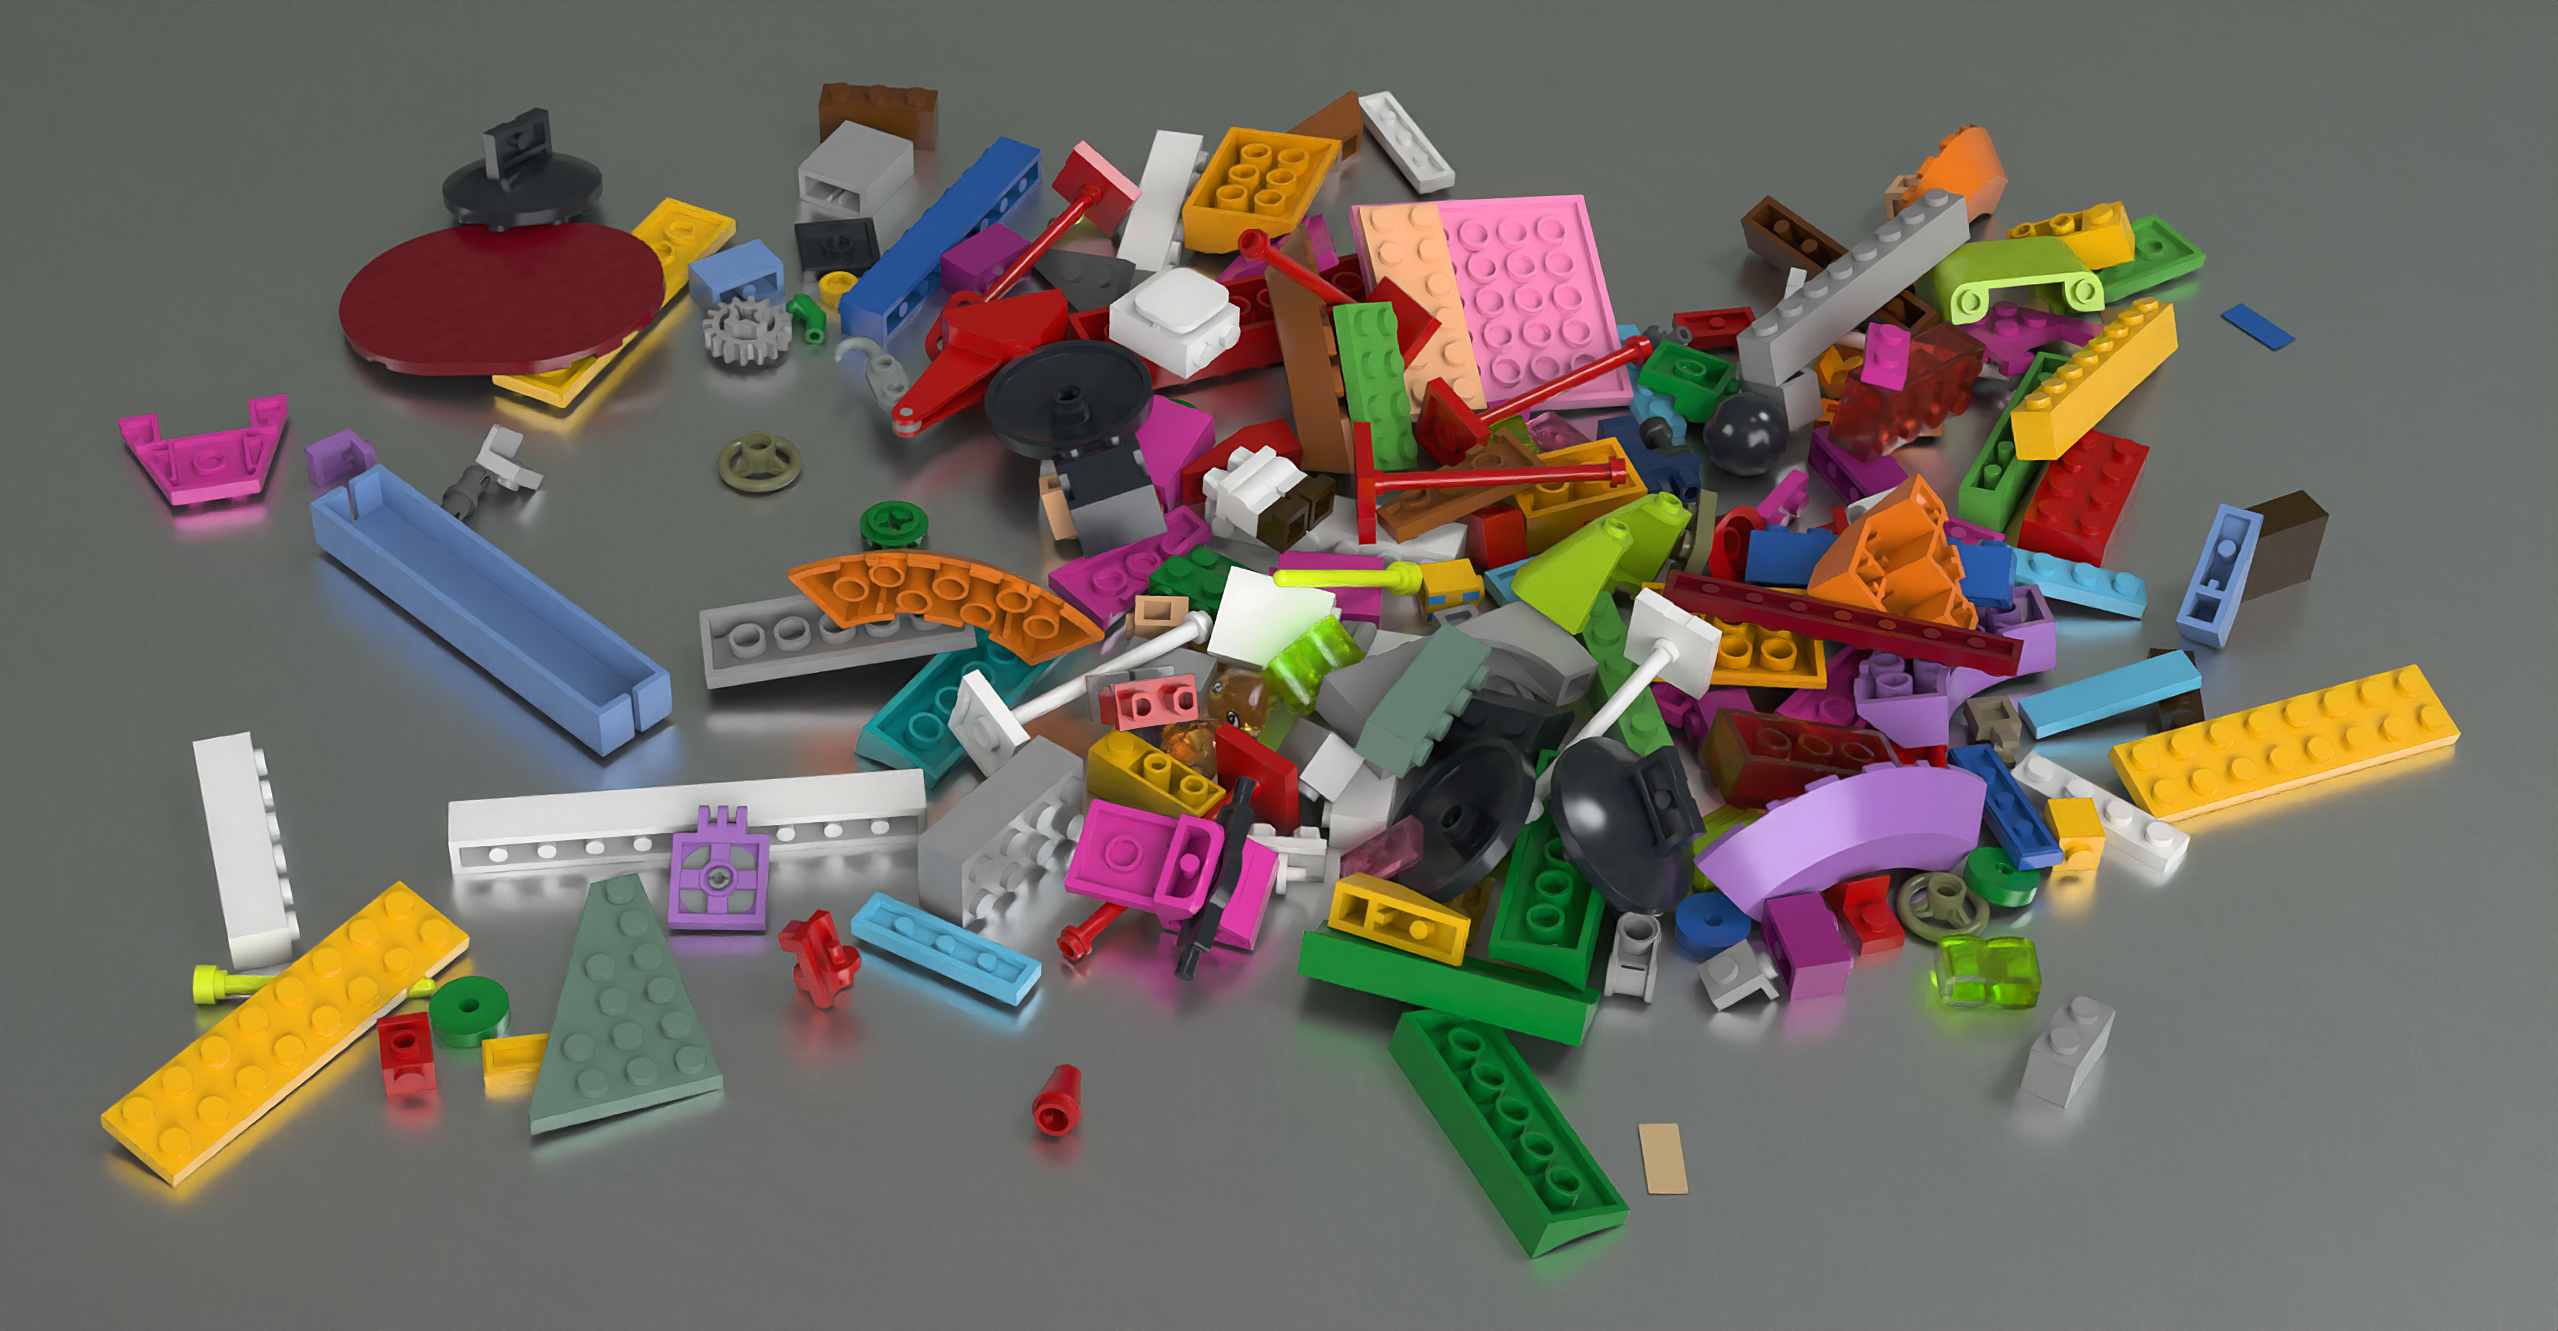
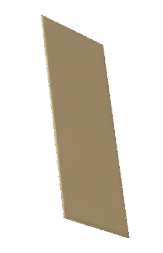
M1678 1123L1638 1124L1649 1194L1689 1193Z

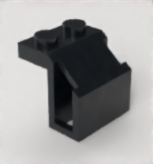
M1124 429L1111 430L1102 434L1100 441L1085 446L1083 442L1071 443L1060 448V454L1051 456L1085 559L1168 532L1151 476L1148 473L1139 442L1133 430L1125 432Z

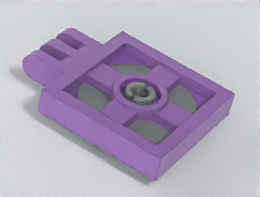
M699 805L697 833H673L668 907L669 929L766 931L770 858L769 834H747L748 806H737L736 823H728L729 807L719 805L717 823H709L711 817L709 805Z

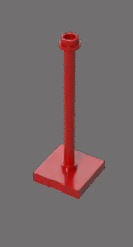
M1082 140L1072 150L1065 162V167L1059 172L1051 185L1070 205L981 295L984 302L1000 300L1082 215L1110 238L1120 228L1143 191Z
M1251 228L1245 230L1240 235L1238 248L1241 255L1252 262L1263 260L1333 307L1358 303L1270 245V237L1263 230ZM1384 276L1365 303L1392 302L1393 312L1398 322L1396 333L1399 351L1404 360L1405 372L1442 323L1398 284Z
M1632 335L1625 339L1623 348L1477 415L1440 376L1427 382L1414 438L1440 468L1446 464L1455 467L1466 459L1465 452L1477 444L1484 447L1488 445L1491 435L1489 427L1630 362L1636 366L1645 364L1653 353L1652 345L1644 335Z
M1353 422L1354 490L1359 545L1376 544L1375 496H1384V491L1609 481L1610 488H1617L1619 484H1626L1625 458L1617 459L1616 455L1609 456L1608 463L1383 474L1382 469H1374L1371 423Z
M1226 721L1214 732L1218 785L1226 790V795L1200 818L1216 822L1220 807L1224 804H1230L1237 777L1244 776L1256 782L1248 808L1254 810V815L1262 819L1263 822L1270 824L1277 831L1289 837L1294 830L1300 827L1297 765ZM1105 902L1078 927L1067 925L1061 930V936L1057 939L1060 951L1073 961L1080 957L1085 958L1092 951L1090 941L1128 907Z

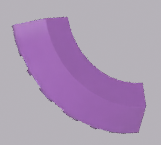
M2037 584L2014 587L2012 609L1975 607L1978 616L1976 631L2024 640L2017 676L2056 669V622ZM1873 649V655L1868 660H1862L1859 665L1860 673L1858 678L1854 680V702L1857 714L1904 749L1949 744V720L1965 699L1988 686L2013 677H1994L1980 670L1961 666L1950 668L1936 661L1917 657L1906 659L1898 657L1892 652Z
M1916 760L1914 765H1904L1897 768L1892 761L1862 766V771L1859 775L1842 780L1836 774L1830 775L1805 785L1806 794L1797 798H1786L1780 802L1777 799L1766 805L1769 813L1746 827L1740 821L1713 841L1693 859V862L1741 911L1760 923L1762 921L1765 900L1821 892L1832 885L1864 873L1890 868H1915L1930 872L1949 873L1977 847L1987 783L1982 777L1964 768L1951 764H1946L1944 768L1931 767L1926 760Z

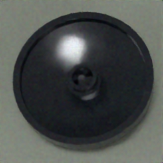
M1067 340L1032 349V353L1016 357L1007 363L993 377L986 390L984 399L990 431L1003 446L1023 456L1041 460H1052L1051 456L1060 454V448L1076 442H1083L1085 446L1100 441V436L1111 430L1124 429L1125 432L1133 430L1136 433L1146 422L1152 411L1154 390L1148 367L1136 354L1128 349L1098 340Z
M1493 737L1479 739L1466 744L1436 764L1411 791L1392 822L1385 841L1382 857V869L1385 880L1403 885L1439 904L1456 898L1481 881L1508 852L1529 815L1535 794L1536 777L1534 766L1528 756L1510 741Z

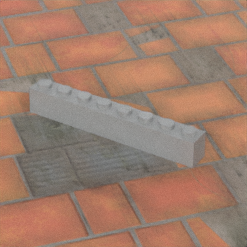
M1945 189L1927 191L1924 193V196L1903 209L1900 214L1888 223L1879 227L1867 239L1855 245L1851 251L1839 260L1828 265L1827 269L1812 280L1804 283L1799 290L1787 299L1780 301L1775 308L1763 317L1755 320L1751 326L1736 336L1744 380L1777 388L1970 239L1965 196L1948 193Z

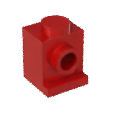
M427 1011L377 1018L381 1066L386 1096L412 1094L419 1091L437 1089L433 1045Z

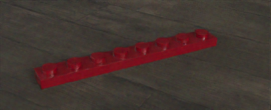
M1671 569L1662 593V597L1689 614L1696 612L1715 616L1725 622L1734 623L1740 621L1759 625L1769 631L1777 632L1784 630L1804 634L1813 640L1828 639L1848 643L1857 649L1865 650L1872 648L1892 652L1896 656L1906 659L1917 657L1936 661L1950 668L1960 666L1983 671L1987 675L1994 677L2010 676L2016 678L2024 640L1674 569Z

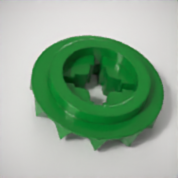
M885 501L871 506L862 514L859 523L861 538L867 539L870 548L882 546L883 550L906 548L907 545L919 547L921 539L928 536L929 521L926 513L912 503ZM889 522H892L893 526H896L898 530L893 531L889 527Z

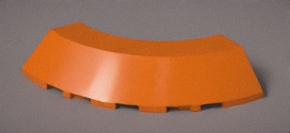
M1970 124V127L1963 125L1956 134L1950 133L1940 142L1939 150L1942 152L1937 158L1928 156L1916 174V178L1921 179L1917 186L1911 185L1900 198V212L1924 196V193L1927 191L1945 189L1948 193L1965 196L1968 224L1983 213L1993 216L2008 179L1989 133L1977 125ZM1913 282L1905 289L1915 293V283Z
M917 549L867 551L808 563L788 570L787 578L842 629L869 622L895 620L896 613L923 614L924 621L942 623L959 628L966 622L989 631L988 639L1006 647L1029 666H1034L1104 640L1105 633L1090 619L1044 588L1002 567L957 554Z

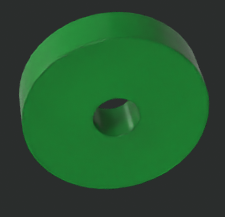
M1981 847L1973 850L1969 854L1963 870L1964 882L1975 894L1990 902L2011 907L2029 904L2034 899L2041 880L2037 868L2018 871L2005 850L1998 847Z
M480 976L461 977L444 984L434 993L429 1003L430 1022L434 1034L442 1042L458 1048L482 1046V1040L499 1038L507 1029L511 1019L509 998L505 989L494 980Z

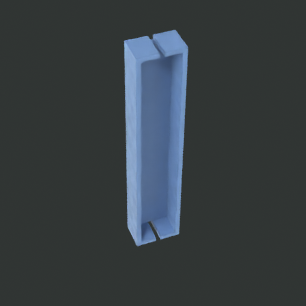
M379 463L348 481L355 521L352 522L347 489L342 485L309 503L315 540L319 546L602 757L635 737L634 728L643 732L673 712L669 671Z

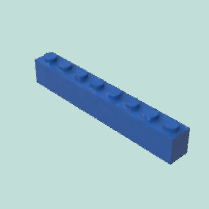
M1002 136L990 148L986 149L971 168H967L962 177L951 188L945 190L942 197L924 212L923 216L911 229H907L904 232L902 238L891 249L884 252L882 258L862 275L861 279L849 292H845L842 295L838 304V313L841 315V333L853 337H866L884 347L940 289V255L996 222L1002 224L1042 182V150Z

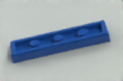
M1986 743L1948 749V764L1964 768L1982 777L1987 783L1982 817L2017 870L2022 871L2061 865L2064 851L1991 744Z

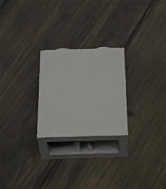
M845 120L798 167L800 199L858 219L872 217L914 174L913 142Z

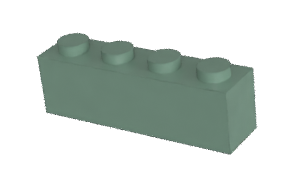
M1444 622L1366 719L1354 752L1401 779L1405 777L1414 764L1421 767L1434 746L1432 740L1435 739L1441 742L1454 718L1452 715L1460 717L1466 709L1473 694L1470 691L1474 690L1478 693L1484 686L1491 672V668L1485 665L1492 648Z

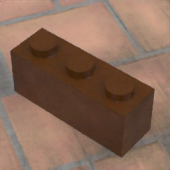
M842 82L834 84L823 83L818 105L820 143H823L845 120L912 141L913 149L935 150L939 129L938 90H926L921 87L893 88L884 85L860 86L848 85Z

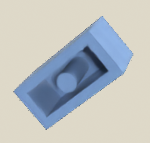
M758 238L688 264L690 297L706 313L708 310L718 311L719 302L729 305L732 303L733 297H737L741 302H746L749 296H754L755 302H761L765 298L772 300L785 295L783 262Z

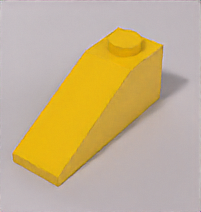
M1358 872L1336 880L1327 926L1459 967L1462 964L1471 919L1403 885Z

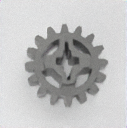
M749 296L746 302H741L737 297H733L732 303L729 305L719 302L718 311L708 310L707 319L702 322L705 348L712 349V356L718 357L724 354L725 363H730L734 359H740L741 366H746L748 360L752 359L758 364H763V358L766 356L774 360L777 359V350L787 351L788 342L793 339L790 313H783V305L781 304L771 307L770 299L768 298L761 302H755L754 296Z

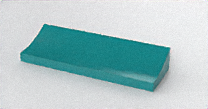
M974 626L977 647L937 654L863 727L854 753L880 761L898 770L922 768L924 785L933 790L968 755V752L948 727L963 676L978 669L1011 711L1068 653L1034 666H1029L1006 647L988 639L989 631Z

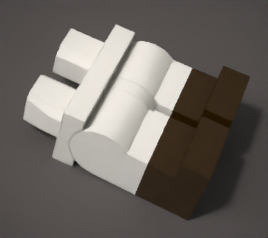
M1240 446L1228 459L1227 471L1230 473L1229 475L1214 467L1203 478L1202 493L1216 501L1215 516L1224 521L1229 519L1235 526L1281 554L1306 535V531L1310 532L1333 513L1336 480L1323 473L1317 478H1313L1298 470L1287 458L1276 457V451L1268 446L1263 447L1256 454Z

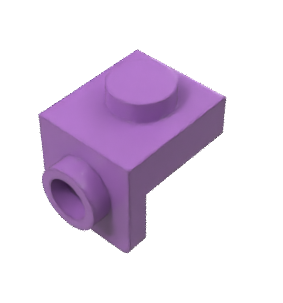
M351 428L304 447L309 480L318 489L354 473L360 475L374 467V464L377 463V455L371 443L367 440L363 441Z

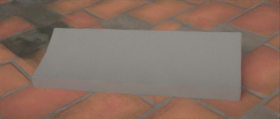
M806 594L699 611L704 671L708 689L977 647L973 625L964 622L962 627L959 628L942 623L924 621L923 614L896 613L895 620L869 622L842 629Z

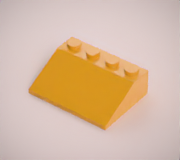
M1230 127L1182 208L1185 249L1198 250L1206 254H1224L1239 249L1238 239L1247 229H1261L1269 235L1270 239L1293 232L1295 227L1301 223L1340 152L1342 140Z
M1641 582L1640 592L1646 587L1662 596L1666 583ZM1768 588L1809 597L1806 589ZM1696 612L1691 613V615H1695L1722 631L1710 684L1826 689L1827 676L1823 640H1813L1804 634L1784 630L1777 632L1769 631L1755 624L1740 621L1730 623L1722 621L1715 616ZM1657 675L1652 679L1653 682H1667Z

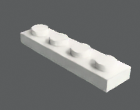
M1389 91L1358 98L1362 122L1419 194L1454 186V171Z
M2033 751L2010 772L2028 800L2044 809L2047 799L2092 797L2106 836L2105 842L2163 874L2187 849L2190 839L2189 835Z

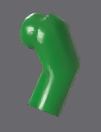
M804 294L795 295L793 300L787 302L785 307L786 313H793L792 320L800 321L804 318L806 321L805 339L809 343L819 344L823 342L827 323L826 313L810 296Z

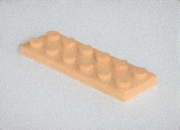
M1437 203L1359 207L1356 219L1373 290L1383 277L1387 276L1442 323L1403 373L1406 395L1411 403V422H1418L1427 382L1440 376L1476 415L1486 411L1488 408Z

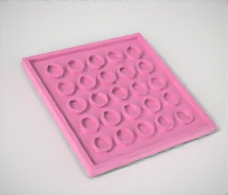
M1583 194L1351 206L1349 218L1368 298L1373 291L1356 219L1359 207L1437 203L1486 402L1514 398L1622 348ZM1623 365L1530 409V412L1629 406L1632 398H1634L1627 367Z

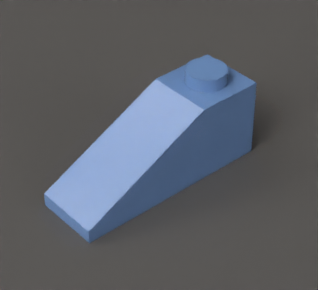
M2220 503L2175 621L2182 638L2223 650L2238 612L2264 519L2262 514Z

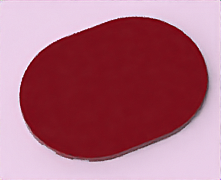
M543 223L528 226H511L509 230L503 232H492L484 224L467 225L416 237L393 247L373 259L347 285L340 301L339 317L343 333L351 343L352 349L369 362L376 360L384 363L387 369L423 376L538 374L571 368V361L589 355L598 359L622 347L623 339L635 331L642 332L655 318L664 302L666 281L662 263L654 250L636 236L612 227L588 223H561L559 225Z

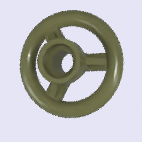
M753 431L733 440L722 449L717 460L718 472L726 483L736 489L756 493L774 491L788 485L797 477L802 466L801 454L790 441L764 431ZM776 449L787 455L789 464L783 463L776 456ZM742 451L740 462L737 466L730 468L732 457ZM769 472L778 475L763 480L744 478L753 473Z
M1927 872L1916 875L1901 886L1896 896V910L1905 926L1916 935L1937 943H1961L1976 937L1984 930L1990 916L1987 900L1975 894L1966 885L1963 877L1951 873ZM1928 887L1925 898L1917 903H1910L1911 896L1917 890ZM1965 896L1971 900L1975 907V917L1973 920L1966 916L1962 908ZM1933 916L1940 920L1949 921L1958 929L1935 928L1918 918Z

